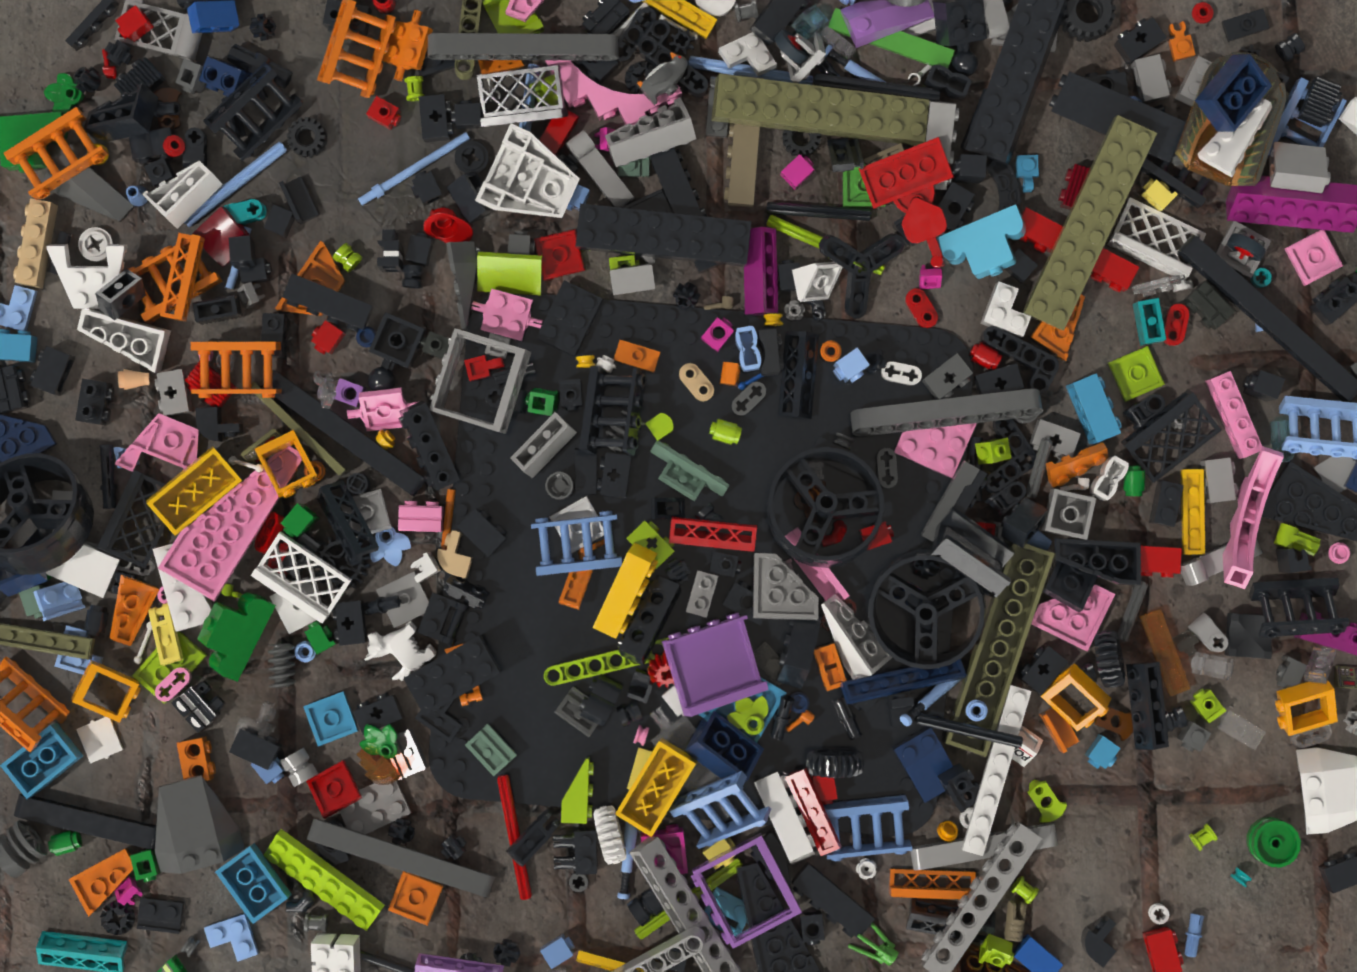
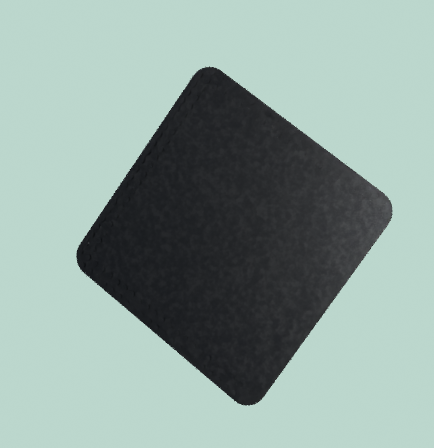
M513 294L532 299L531 317L543 320V322L557 296L541 294V296ZM489 297L484 299L481 303L486 304ZM605 299L602 300L575 356L536 338L540 328L530 325L525 330L522 341L511 338L510 345L531 352L528 363L533 362L536 375L523 378L520 390H525L527 393L533 388L560 391L559 380L580 379L583 406H578V410L565 411V407L560 405L559 395L558 411L556 413L577 433L533 478L524 473L511 457L550 416L527 412L528 405H525V412L513 411L506 434L459 420L455 470L460 480L453 483V490L456 491L451 532L452 530L461 532L457 528L458 525L474 509L478 511L483 509L491 517L489 521L494 526L499 524L506 531L504 536L507 539L490 557H487L462 532L457 553L473 557L468 578L464 579L473 585L481 586L490 594L484 601L482 609H474L468 606L467 612H464L454 637L456 640L454 646L466 643L481 635L502 672L479 685L483 696L482 701L476 702L475 700L469 702V705L462 706L460 698L457 697L445 713L461 723L462 727L450 743L431 730L429 765L437 783L445 791L456 797L501 802L497 777L508 775L514 803L562 807V800L586 757H590V762H594L593 775H589V784H593V796L588 797V805H592V810L612 805L617 811L629 792L627 786L638 747L653 751L659 740L664 738L685 751L699 723L703 719L699 714L692 717L681 714L677 717L662 697V694L674 686V684H669L667 689L665 684L658 687L656 682H654L647 703L637 700L644 720L639 722L633 721L629 726L623 727L616 707L621 705L627 706L635 700L626 696L636 668L648 672L649 663H645L644 666L637 665L600 674L622 685L623 688L603 727L598 725L590 737L554 713L572 687H575L589 697L591 693L588 690L593 678L597 680L600 675L559 685H549L544 679L545 670L552 665L618 650L620 638L625 636L629 630L626 629L624 634L619 633L615 639L593 628L620 567L593 570L579 610L559 604L569 572L539 576L536 574V566L540 565L542 556L539 529H531V524L536 523L535 519L548 518V521H551L550 516L585 496L588 497L598 516H600L599 512L612 511V514H617V519L611 520L614 552L617 553V557L622 556V563L627 552L632 547V544L626 538L642 522L646 521L649 523L652 521L660 529L657 533L662 539L665 536L668 539L670 538L671 519L652 520L651 498H685V518L696 519L694 516L711 503L714 506L713 512L720 514L724 518L721 522L757 525L754 552L674 544L672 547L674 552L657 569L655 568L651 577H647V579L654 581L656 575L670 580L665 570L669 568L667 563L675 558L678 562L684 560L691 573L687 575L689 580L680 585L681 594L657 640L667 638L668 635L677 632L681 634L688 633L687 629L694 626L706 627L708 626L707 622L719 619L720 622L727 620V615L736 613L722 605L734 582L739 584L741 580L752 586L750 591L753 592L754 553L777 554L782 561L792 559L791 564L795 573L799 574L803 583L819 598L818 614L823 616L815 648L832 642L835 643L821 606L825 602L824 598L795 560L778 545L771 533L767 518V499L770 486L776 474L787 461L799 453L813 449L818 436L833 443V440L837 439V432L854 439V442L850 443V451L876 462V455L881 449L890 448L894 451L903 432L855 436L852 432L850 413L856 409L936 400L922 380L952 356L958 353L973 372L971 356L962 341L947 331L934 328L832 319L815 320L809 317L790 321L786 318V315H782L780 318L783 325L764 326L766 319L763 315H745V312L705 310L704 308L696 307L685 309L673 305ZM473 311L467 332L489 338L490 332L481 330L483 322L482 312ZM717 317L720 320L722 318L728 320L733 325L731 328L734 330L733 334L718 352L701 339ZM754 327L757 333L756 347L761 355L759 370L743 372L740 368L738 384L761 373L764 353L761 344L758 342L759 330L776 329L777 334H781L782 346L778 348L779 355H783V360L786 331H806L819 334L812 419L778 416L783 369L780 370L778 375L763 376L754 381L764 384L766 395L749 413L744 416H738L732 411V402L743 390H740L738 385L721 384L720 379L723 362L739 364L740 350L735 342L737 328ZM715 328L713 336L721 339L725 336V331L722 328ZM793 336L792 346L795 349L799 343V336ZM466 339L464 360L486 355L487 361L499 357L485 354L487 345ZM619 340L661 352L654 373L641 369L645 372L647 382L643 389L644 404L641 408L640 418L647 423L660 413L668 415L673 422V432L661 439L660 442L668 444L671 449L679 454L686 455L689 460L705 467L713 475L723 478L729 484L724 495L720 496L704 486L696 500L693 501L659 480V476L668 463L651 453V449L657 440L646 424L640 426V431L637 435L638 448L631 459L626 499L600 495L597 487L596 494H575V448L580 446L590 367H576L578 365L576 357L594 355L593 363H595V366L598 362L597 358H602L603 355L614 360ZM826 341H836L842 349L838 360L857 347L864 357L870 352H875L876 349H881L886 362H897L918 367L922 377L915 385H905L885 380L881 375L882 368L872 374L868 371L867 367L862 371L864 373L862 377L853 383L850 380L845 383L843 379L839 381L833 372L835 369L833 365L838 360L834 362L824 360L820 349ZM830 347L827 349V353L834 355L835 350ZM508 352L506 359H503L505 367L490 370V377L471 382L469 381L464 362L460 401L461 414L494 424L498 408L487 404L485 394L491 388L505 389L506 382L496 384L493 373L511 368L515 354ZM795 357L791 360L790 364L792 370L797 365ZM614 361L613 364L616 366V369L613 368L612 372L607 373V375L632 376L633 368L637 367ZM688 363L695 364L714 387V394L711 399L702 402L692 395L679 377V371L683 365ZM894 366L885 369L888 377H891L893 374L899 375L900 372L893 370ZM688 370L686 372V376L688 378H692L694 376V372L692 370ZM911 370L910 373L903 372V376L909 377L911 382L914 378H917L914 370ZM944 374L946 376L944 382H951L953 376L951 374L948 376ZM973 374L969 376L971 381L962 388L957 385L952 389L954 394L949 398L971 396ZM793 378L790 380L788 386L790 391L795 386V381L793 380ZM607 384L604 396L629 397L631 385ZM704 386L699 389L701 394H706L708 391ZM753 386L751 388L753 392L749 397L751 399L755 395L760 397L762 395L760 393L762 388L760 386L758 388ZM569 391L567 393V398H574L575 393L573 391ZM495 392L494 396H490V399L493 400V403H496L501 397ZM540 397V400L545 403L546 398ZM746 398L742 403L736 402V410L738 412L740 410L746 411L745 405L749 402ZM791 399L787 403L786 412H792L793 402ZM604 405L601 417H623L620 412L622 410L627 412L628 405ZM721 419L742 427L738 444L732 443L731 445L712 439V434H709L712 422ZM601 425L598 437L607 438L605 431L613 432L610 426ZM598 446L596 449L597 483L598 478L603 477V469H600L601 456L605 457L606 452L622 455L628 454L620 451L615 453L607 446ZM967 446L956 471L958 470L962 461H966ZM887 452L880 456V459L885 461V467H888V460L892 459V456L888 455ZM896 454L898 474L896 485L888 489L881 487L884 495V516L882 522H886V525H891L894 537H891L892 542L866 550L849 563L829 567L850 595L842 601L853 610L854 616L860 622L864 620L868 624L867 628L872 633L868 608L869 598L876 579L892 560L902 554L917 549H932L933 542L923 537L921 532L952 480L948 476ZM822 461L808 463L817 477L822 481H826V489L833 494L872 491L866 481ZM876 464V466H875V468H874V470H873L874 473H875V475H876V477H877V464ZM613 469L612 473H608V476L611 477V481L615 482V479L619 478L620 474H617L616 469ZM889 469L885 470L886 476L882 477V481L890 485V481H893L894 478L889 476ZM555 472L568 474L574 482V491L565 500L552 498L546 491V480ZM787 476L780 483L773 500L775 519L784 536L796 527L802 532L808 520L804 510L799 509L794 503V496L798 491ZM809 478L800 480L804 486H808L812 482ZM801 497V502L804 504L806 502L803 499V497ZM855 500L852 502V506L856 509H861L863 503ZM838 502L836 512L848 510V503ZM877 515L832 520L825 536L832 534L834 529L833 523L837 520L844 521L847 531L839 543L823 547L821 543L817 552L818 555H841L858 547L863 543L860 529L875 525ZM812 522L813 526H817L820 529L824 526V524ZM675 523V528L688 529L685 524ZM555 526L547 527L550 559L553 560V564L562 563L561 537ZM700 526L699 528L696 529V530L706 531V530L704 529V526ZM722 528L718 531L720 533H730V531L725 528ZM743 530L739 535L752 536V531ZM811 532L806 535L809 541L813 542L818 539L815 533ZM604 536L593 541L592 545L604 539ZM648 538L647 547L649 549L651 547L657 548L656 542L658 540L656 538ZM605 544L593 550V555L596 556V559L604 558V554H606ZM578 550L572 553L574 561H583L579 559ZM713 551L739 556L738 561H742L740 573H735V577L709 572ZM914 561L896 568L892 573L920 587L923 592L932 593L953 581L956 568L937 561L940 566L939 572L936 576H929L928 580L914 573L916 568L913 565ZM697 570L718 576L707 618L686 612ZM446 571L444 578V587L446 585V581L451 576V574L447 573ZM900 587L894 589V593L898 596L905 594V591L900 589ZM646 589L643 592L642 596H638V598L644 599L648 593ZM955 589L950 591L952 597L955 595ZM443 591V596L458 601L455 598L446 595V592ZM877 593L876 610L883 631L901 649L915 654V615ZM909 594L906 600L917 607L919 598ZM462 595L458 602L463 603L466 596ZM945 595L938 597L939 608L949 602ZM745 596L742 600L743 606L746 608L752 607L753 597ZM660 597L655 598L653 603L660 604L663 599ZM450 607L440 634L446 636L456 608ZM637 609L634 611V613H633V615H632L631 617H634V618H635V616H636V614H637V612H638ZM953 609L938 616L937 655L950 652ZM647 616L643 619V622L649 623L654 617ZM745 619V627L760 677L786 692V705L793 693L802 692L806 694L809 698L807 710L815 715L809 725L802 721L801 724L790 732L785 730L783 740H777L779 731L775 739L770 736L775 722L774 715L757 742L764 750L748 781L743 785L744 792L757 809H763L765 806L754 782L778 772L779 776L784 775L786 777L794 770L807 769V754L811 750L826 747H842L860 751L863 754L864 768L860 775L834 778L837 799H833V802L906 795L909 810H904L902 813L904 835L920 829L933 814L937 803V796L924 803L892 749L896 744L926 727L917 724L918 715L914 718V724L910 726L891 727L888 696L880 697L867 712L863 709L858 711L852 704H849L853 715H856L855 720L862 733L861 737L850 740L844 724L840 723L841 717L834 704L837 699L844 697L841 687L830 691L825 689L814 655L809 674L802 689L777 682L781 667L779 660L782 652H785L786 646H783L787 633L790 634L791 630L788 627L789 619H764L761 625ZM933 623L929 625L921 624V628L932 630ZM636 635L633 640L639 642L643 640L644 636ZM929 636L921 638L922 643L926 645L933 642ZM439 641L437 659L446 654L445 649L453 646ZM655 644L652 653L654 655L656 653L662 655L664 652L663 646ZM836 647L846 680H853L847 672V670L845 669V667L843 666L841 657ZM618 654L612 655L610 658L611 664L614 666L621 665L622 657ZM892 658L872 675L904 669L910 666ZM593 659L590 661V668L593 671L601 669L602 665L599 660ZM573 664L569 667V673L572 676L580 674L581 669L578 665ZM553 669L549 671L548 677L551 681H557L560 678V674L557 670ZM936 685L910 690V695L914 700L912 709ZM473 689L466 692V694L472 693ZM946 693L921 713L944 718ZM791 711L790 723H787V726L796 721L802 713ZM488 723L517 754L495 776L465 746ZM639 725H642L643 729L649 728L644 746H641L639 742L633 743ZM932 728L942 745L943 730ZM698 762L677 797L721 779ZM789 787L785 788L788 796L793 795ZM736 795L726 796L741 817L750 814ZM714 801L710 803L723 822L733 821L720 802ZM799 807L794 808L797 815H801ZM702 808L693 810L700 820H711ZM669 811L666 814V817H673ZM882 812V836H895L893 813ZM683 814L677 816V818H688ZM870 814L861 815L859 817L861 834L874 835L872 816ZM768 816V821L764 825L773 826V823L770 817ZM848 816L840 817L838 819L839 832L852 833L851 818Z

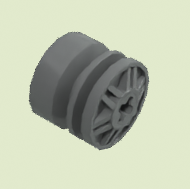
M16 821L13 827L11 826L6 829L7 835H0V868L11 877L18 878L30 868V863L35 864L39 861V858L41 859L47 855L48 850L42 838L25 821Z

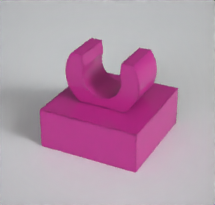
M607 127L600 128V132L594 134V137L600 138V144L595 145V147L610 152L605 135L615 130Z
M922 265L919 275V289L941 288V268L925 269V265Z
M130 876L114 890L117 901L122 905H125L127 902L130 905H134L135 901L132 898L134 894L140 897L143 896L141 889L137 887L135 879Z

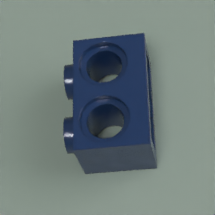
M207 56L199 81L206 83V88L218 92L220 89L224 91L223 95L228 97L252 73L222 60Z

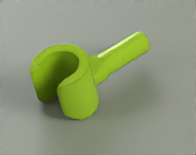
M225 584L221 591L224 596L240 598L243 595L233 591V584Z

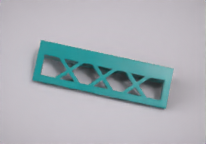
M42 931L36 946L38 964L100 972H124V956L128 946L127 941ZM44 954L51 955L54 958L44 957ZM66 957H71L74 960H68ZM87 959H88V960H93V961H95L96 963H91V962L87 961ZM108 962L118 963V966L111 965Z

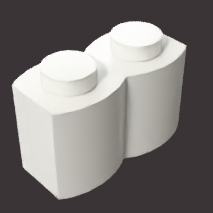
M1117 456L1107 458L1101 466L1100 475L1093 480L1089 493L1102 501L1109 500L1117 490L1118 481L1126 475L1128 463Z

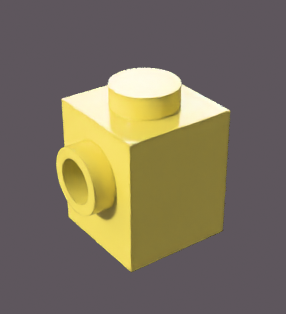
M728 837L710 847L704 848L703 854L710 860L736 845ZM732 856L731 858L713 867L715 870L722 865L726 867L729 864H731L735 860L734 856Z

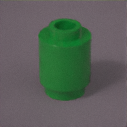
M1128 466L1127 473L1123 477L1125 496H1143V491H1145V470H1141V466Z
M65 831L52 835L50 841H48V847L51 853L60 856L82 847V838L79 832Z

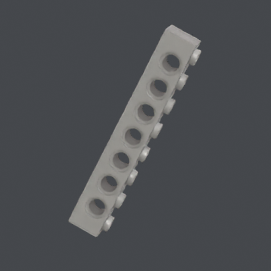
M1019 822L1009 827L1006 832L1008 836L1005 841L998 843L994 850L996 854L992 860L988 859L982 867L983 873L979 878L976 877L969 887L971 890L968 895L961 897L957 904L959 908L955 914L951 913L945 922L947 926L943 931H939L933 939L934 945L931 949L927 948L921 956V960H923L921 965L930 972H952L1042 840L1040 836ZM1020 841V850L1012 852V843ZM1002 859H1008L1009 866L1001 870L999 862ZM996 877L997 883L994 887H987L988 878ZM977 895H984L985 901L983 904L975 905L974 899ZM968 912L972 913V920L969 923H964L962 921L963 915ZM953 931H960V938L958 940H950V934ZM940 949H948L946 958H938V951Z
M648 837L629 852L677 932L680 934L692 927H699L704 931L705 941L703 948L699 953L693 955L701 971L721 972L720 967L722 965V972H742L741 968L733 961L730 950L722 943L719 932L711 925L708 914L699 905L697 896L688 887L686 878L677 869L675 860L669 856L664 842L658 837ZM655 857L657 858V865L654 862ZM690 938L694 943L699 942L696 938Z

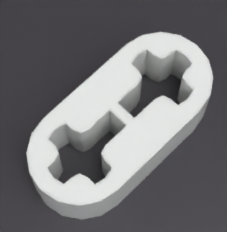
M887 362V366L881 369V375L885 380L905 385H915L922 377L918 367L897 362ZM894 366L893 370L899 371L900 374H893L891 377H888L885 369ZM911 370H914L917 378H914L911 382L909 377L903 376V372L910 373Z

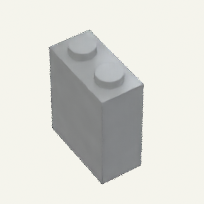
M1281 142L1273 143L1268 157L1270 187L1322 193L1325 185L1329 184L1331 173L1327 170L1329 157H1326V148Z

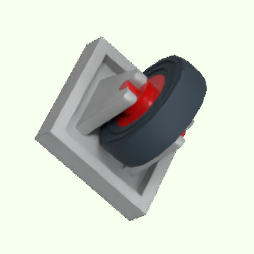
M781 30L775 37V42L781 49V57L787 61L790 79L794 83L805 80L814 66L821 64L825 58L826 52L822 36L816 31L808 40L798 33L793 35L787 30Z
M1232 221L1215 253L1239 274L1250 279L1262 260L1271 240L1236 221Z

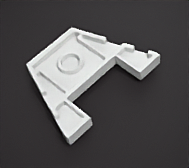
M50 244L46 246L73 308L99 309L95 293L118 276L124 269L125 262L123 260L127 252V244H109L106 246L108 266H71L68 244Z

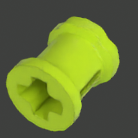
M411 76L404 79L408 90L407 101H419V96H425L422 91V82L424 81L422 76Z
M1207 823L1200 831L1194 835L1192 833L1189 835V838L1199 851L1203 850L1202 847L1212 840H1218L1216 834Z
M1020 876L1010 889L1012 893L1016 892L1024 898L1027 904L1032 902L1039 892V889L1028 884L1023 876Z

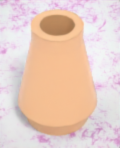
M127 369L118 371L119 388L128 390L150 385L149 373Z

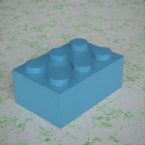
M1096 373L1066 386L1089 445L1121 433V422L1117 416L1114 417L1112 412L1114 406L1110 397L1105 395L1103 390L1105 389V383L1101 376L1098 377Z
M58 723L49 725L39 734L42 738L32 752L22 747L0 765L26 799L35 796L84 756Z
M255 843L215 871L252 924L292 895Z

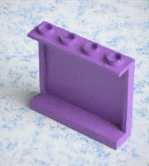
M739 613L726 616L727 620L721 622L719 619L707 622L708 626L706 627L694 626L687 629L688 633L682 635L680 632L668 635L669 639L662 641L684 716L692 717L769 690L767 682L761 681L744 623V620L748 619L747 615L739 616Z

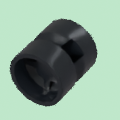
M651 887L642 892L641 898L635 897L627 903L630 912L642 927L652 920V915L658 916L665 911Z

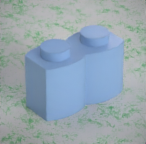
M754 327L737 328L735 342L740 350L739 364L743 372L759 370L761 355L756 347L757 333Z

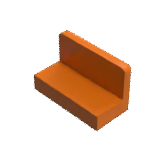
M1052 707L1039 714L1060 752L1065 753L1067 748L1080 742L1071 725Z

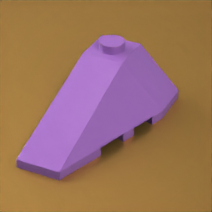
M887 0L864 1L840 9L856 48L934 18V12L928 0L911 7L897 6Z

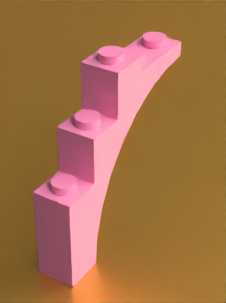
M545 60L547 66L560 65L563 96L568 107L574 106V108L583 105L585 99L588 98L599 121L613 118L616 115L615 112L618 111L625 125L628 123L634 125L640 117L648 114L652 116L658 113V108L667 104L671 106L674 104L675 99L682 97V91L679 87L671 96H668L667 93L658 96L657 104L654 106L644 94L617 92L597 84L585 76L571 60ZM550 70V73L555 75L554 70Z
M1262 447L1248 477L1245 476L1237 495L1238 508L1230 522L1231 538L1222 554L1224 583L1245 589L1253 574L1254 550L1259 524L1270 488L1284 458L1282 452Z

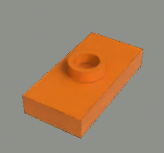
M478 60L482 74L524 68L522 60Z
M619 340L614 361L654 373L661 352Z
M593 570L569 572L559 604L579 610Z

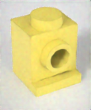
M1152 178L1142 187L1145 191L1141 194L1158 211H1162L1178 195L1175 191L1171 194L1169 192L1170 188L1164 182L1154 181Z

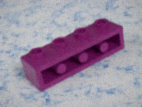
M751 228L747 267H744L745 315L778 314L775 228Z
M1315 612L1317 619H1324L1321 618V613ZM1301 613L1299 620H1308L1307 614ZM1350 622L1345 632L1340 634L1325 633L1294 636L1357 656V624Z

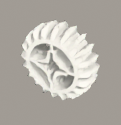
M612 805L603 806L594 811L596 831L603 857L607 864L620 863L627 856L619 819L615 815L616 810Z

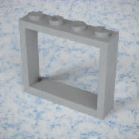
M455 328L452 337L448 340V351L442 358L443 367L441 373L436 378L435 393L430 397L432 401L429 410L506 434L531 352ZM465 339L515 354L494 424L444 408Z

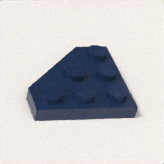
M0 415V463L23 454H42L57 445L47 426Z

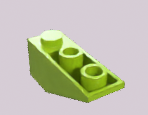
M586 757L562 800L561 823L587 824L588 818H592V805H588V797L593 796V784H589V775H593L594 762H590V757Z

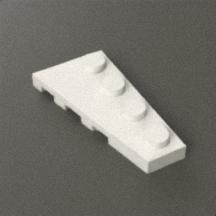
M1262 98L1235 132H1218L1198 153L1199 159L1226 175L1233 177L1236 172V166L1238 163H1241L1245 156L1244 152L1249 145L1251 146L1255 133L1262 127L1272 109L1271 102Z

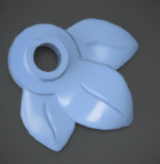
M392 527L375 534L379 549L369 554L372 562H377L384 557L390 564L398 566L402 559V550L410 549L411 544L405 534L396 533V530ZM384 532L390 533V538L388 540H385L383 538Z

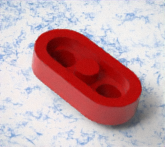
M918 288L910 290L905 296V303L917 324L923 328L933 327L938 320V314L927 295ZM913 296H919L920 302L915 303L913 301ZM924 314H930L931 320L926 321Z
M1174 304L1167 310L1164 322L1166 335L1164 343L1169 346L1179 345L1184 340L1189 310L1183 304ZM1175 311L1180 313L1179 319L1174 317ZM1170 332L1175 333V339L1169 337Z
M276 512L269 514L255 540L256 551L266 554L278 533L284 529V526L281 524L284 520L283 515Z

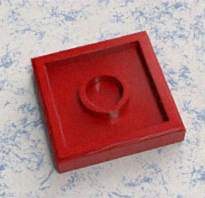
M575 229L534 239L537 254L542 256V276L544 281L585 271L580 249H577L575 246L577 236Z
M344 760L306 781L324 819L362 799L360 791Z

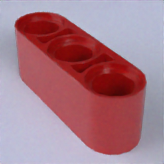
M568 110L567 117L551 119L539 141L557 157L574 129L579 116Z

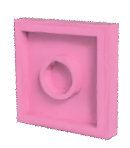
M1319 230L1285 248L1304 286L1343 266L1325 230Z

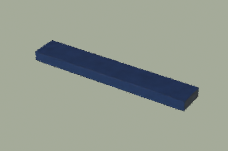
M961 659L950 665L935 669L908 667L845 681L840 684V687L848 705L964 679L967 674Z

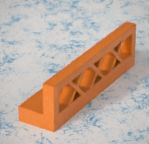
M178 233L161 308V317L187 321L205 241L203 237L194 234ZM183 239L191 240L187 253L181 248ZM185 259L184 272L180 274L177 270V264ZM181 280L179 294L176 295L172 290L173 283ZM176 300L174 314L167 313L168 304Z
M890 868L889 894L891 897L960 900L963 895H968L971 888H961L956 881L962 876H970L971 885L972 881L976 878V872ZM895 873L904 874L909 879L903 886L894 885ZM919 874H925L930 879L925 886H918L913 880ZM941 875H946L951 882L946 887H939L935 880Z

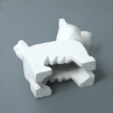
M409 621L405 627L388 633L385 636L379 635L378 632L369 633L367 635L369 639L367 646L369 654L366 655L364 660L382 657L389 653L393 654L403 667L392 677V680L403 681V678L408 676L411 671L419 669L424 662L430 661L436 656L437 651L431 644L427 645L426 650H419V646L416 645L417 641H414L415 638L412 637L417 627L412 621Z

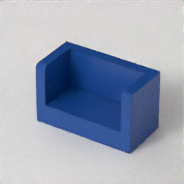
M235 0L194 2L187 8L192 33L232 32L239 26Z
M1026 934L1023 941L1019 942L1012 951L1014 957L1031 972H1058L1063 966L1056 957L1029 934Z

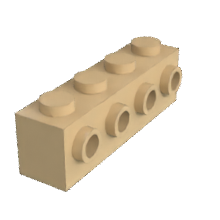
M30 198V202L25 207V216L27 218L26 224L21 229L23 240L22 245L18 247L17 251L19 262L13 273L15 283L43 289L49 258L46 246L52 242L58 206L52 202Z

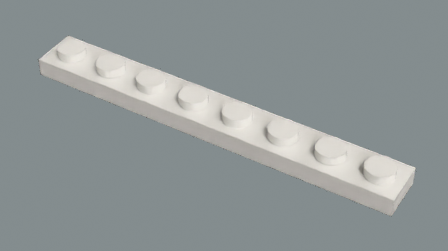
M1010 685L996 731L1019 735L1031 695L1030 690ZM992 743L961 848L963 851L980 856L984 855L1015 747Z

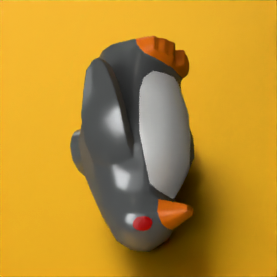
M671 52L672 61L658 65L648 74L644 81L637 82L639 89L654 106L657 104L658 96L665 93L671 96L678 90L677 84L688 66L685 57Z

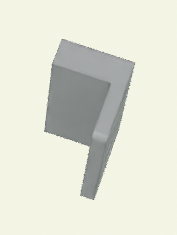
M652 264L610 270L613 295L655 289Z

